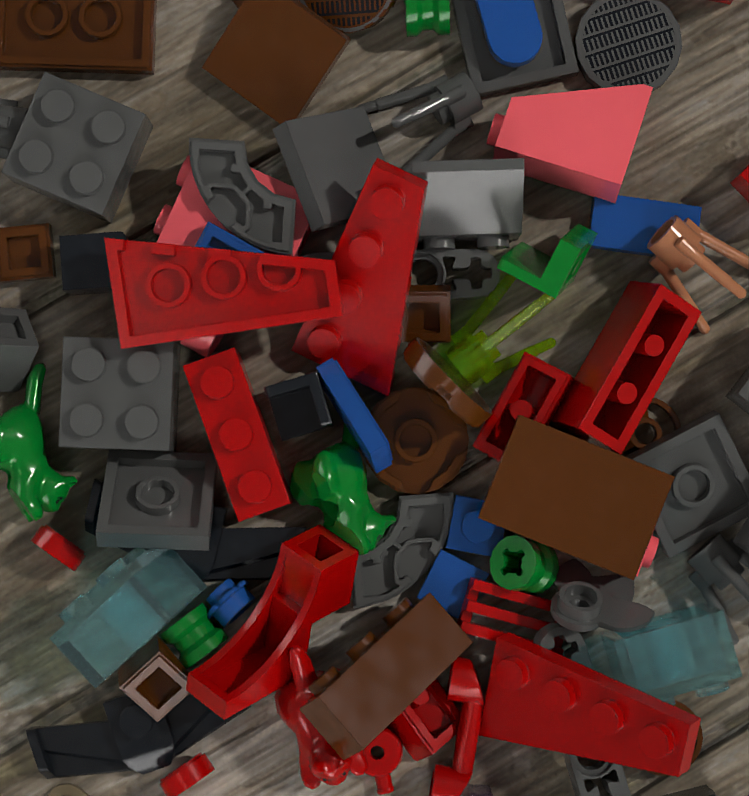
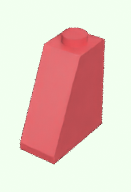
M637 84L511 97L506 115L495 114L487 138V145L495 147L493 159L524 158V176L616 204L653 87Z

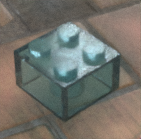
M134 548L123 559L119 558L95 580L97 584L86 594H81L59 614V617L65 624L49 639L96 689L142 649L201 594L207 586L173 549L146 550L145 548Z
M699 603L654 616L649 625L633 632L620 633L611 630L600 632L613 679L671 705L676 704L674 696L694 690L697 697L711 696L724 692L730 688L728 680L742 677L724 612L706 603Z

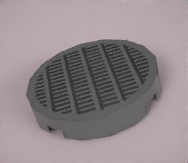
M597 0L581 18L574 39L577 65L585 80L596 89L645 84L653 87V92L660 88L675 70L682 50L680 25L670 8L660 0Z

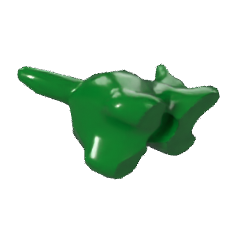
M44 363L34 365L27 377L24 403L10 408L0 417V470L7 473L8 492L28 522L41 519L43 511L48 513L58 511L61 503L67 498L69 489L78 482L76 477L62 476L48 465L45 454L43 426L39 417L42 387L46 373Z
M345 423L343 425L342 442L322 450L312 459L299 461L294 466L290 477V491L298 504L303 506L309 504L318 507L323 513V526L359 550V555H365L369 551H374L377 543L384 536L386 529L396 522V517L393 515H381L371 505L367 493V469L359 451V446Z

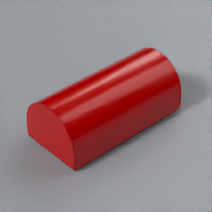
M524 352L493 407V414L484 423L472 446L499 462L517 416L522 415L549 426L575 379L572 375Z

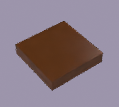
M244 0L202 68L275 121L282 124L285 121L298 119L302 116L351 41V38L298 0Z

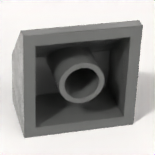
M524 158L411 161L410 173L428 181L418 243H423V250L455 249V242L477 241V249L499 250L509 248V240H518L522 234Z

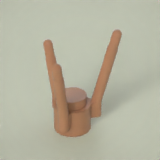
M674 215L655 232L648 242L647 248L655 254L648 263L664 277L676 295L698 310L699 308L673 269L678 268L682 272H686L697 264L739 299L746 297V290L703 254L705 247L700 243L748 270L749 256L703 231L690 218L687 217L683 221L677 215ZM701 313L695 325L702 334H707L710 331V327Z

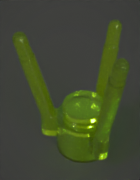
M507 273L464 327L451 336L454 345L444 353L471 386L481 378L487 384L500 373L517 366L524 352L536 357L555 347L556 340L548 338L495 363L493 362L501 356L496 346L542 311L555 298L544 293L489 337L483 330H480L473 336V333L517 279Z

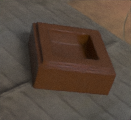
M42 223L0 228V282L13 283L57 278L52 225Z
M410 285L402 324L401 342H411L415 337H419L425 342H451V285Z

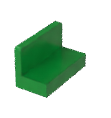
M577 224L560 239L552 257L526 243L520 242L501 257L497 268L556 299L574 281L598 233L581 224Z

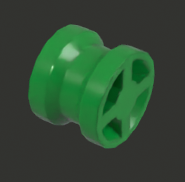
M404 0L407 37H417L422 31L429 30L435 31L438 35H450L449 0Z
M517 535L507 536L499 541L493 549L490 558V572L494 581L500 587L512 591H522L529 594L543 593L553 585L559 571V560L552 547ZM520 558H522V564H521V569H522V571L519 573V572H518V564H519Z
M201 603L159 635L165 644L173 645L180 654L179 661L186 670L229 638L223 628H216L208 619L209 610L204 603Z

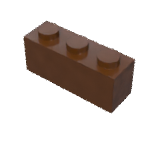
M430 592L413 604L407 597L401 600L383 616L382 619L388 626L377 637L369 631L345 652L351 661L344 668L338 671L332 665L308 686V689L314 696L300 708V711L343 760L364 750L473 643Z

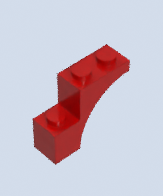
M321 524L281 543L274 572L257 606L238 632L216 654L188 673L186 691L225 720L285 686L293 678L289 663L290 648L294 645H299L307 653L312 624L350 603L359 550Z

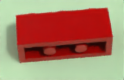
M630 281L575 376V380L552 421L579 439L621 455L702 312L662 284Z
M233 347L184 365L185 375L238 522L293 503L240 352Z

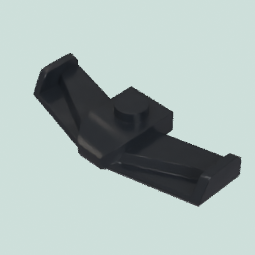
M98 478L94 479L84 521L85 531L96 536L104 481ZM214 505L209 551L147 548L120 549L163 570L169 579L197 585L202 581H225L229 578L231 580H270L279 557L281 543L305 532L307 527L224 528L228 508Z
M123 694L106 700L103 703L108 718L106 721L34 726L28 728L26 734L40 773L47 779L136 771L144 775L171 765L176 756L249 709L251 705L223 720L197 698L189 694L157 722L129 696Z

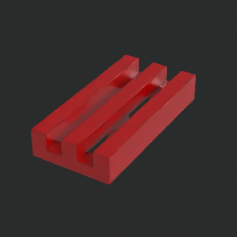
M470 577L457 622L466 634L496 642L497 637L507 632L471 622L473 613L537 631L551 622L477 602L479 592L550 611L552 600L522 591L508 590L500 587L498 584ZM520 636L531 642H533L534 640L528 637ZM556 636L553 638L555 647L551 651L563 655L564 649L561 648L563 639Z

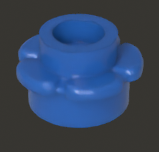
M229 578L220 584L206 599L212 606L208 611V619L215 618L223 628H226L239 618L256 600L254 595L246 588L249 582L242 580L236 585Z

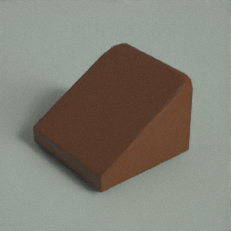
M155 636L119 669V688L155 721L159 722L190 694L186 691L189 672L159 637Z

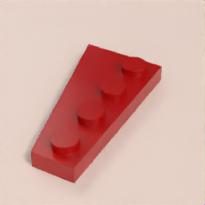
M379 158L376 159L331 259L336 260L344 316L303 322L291 351L319 364L333 358L334 361H338L348 378L389 396L393 388L396 358L401 342L405 306L409 296L412 279L411 272L418 244L428 181Z
M104 238L121 349L344 316L336 260Z
M507 632L496 639L479 736L679 777L690 769L701 718L511 632Z

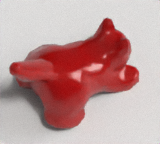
M299 645L292 646L289 652V663L293 678L285 686L276 690L274 698L280 718L296 734L299 749L300 775L304 786L313 790L319 787L321 781L331 786L339 785L346 780L349 771L356 776L364 775L368 769L364 750L343 760L300 711V708L314 696L308 689V686L325 671H315L311 659L304 649Z

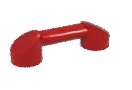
M458 657L451 664L447 685L446 700L462 702L452 766L434 765L429 796H460L473 774L484 707V696L475 666L467 658Z

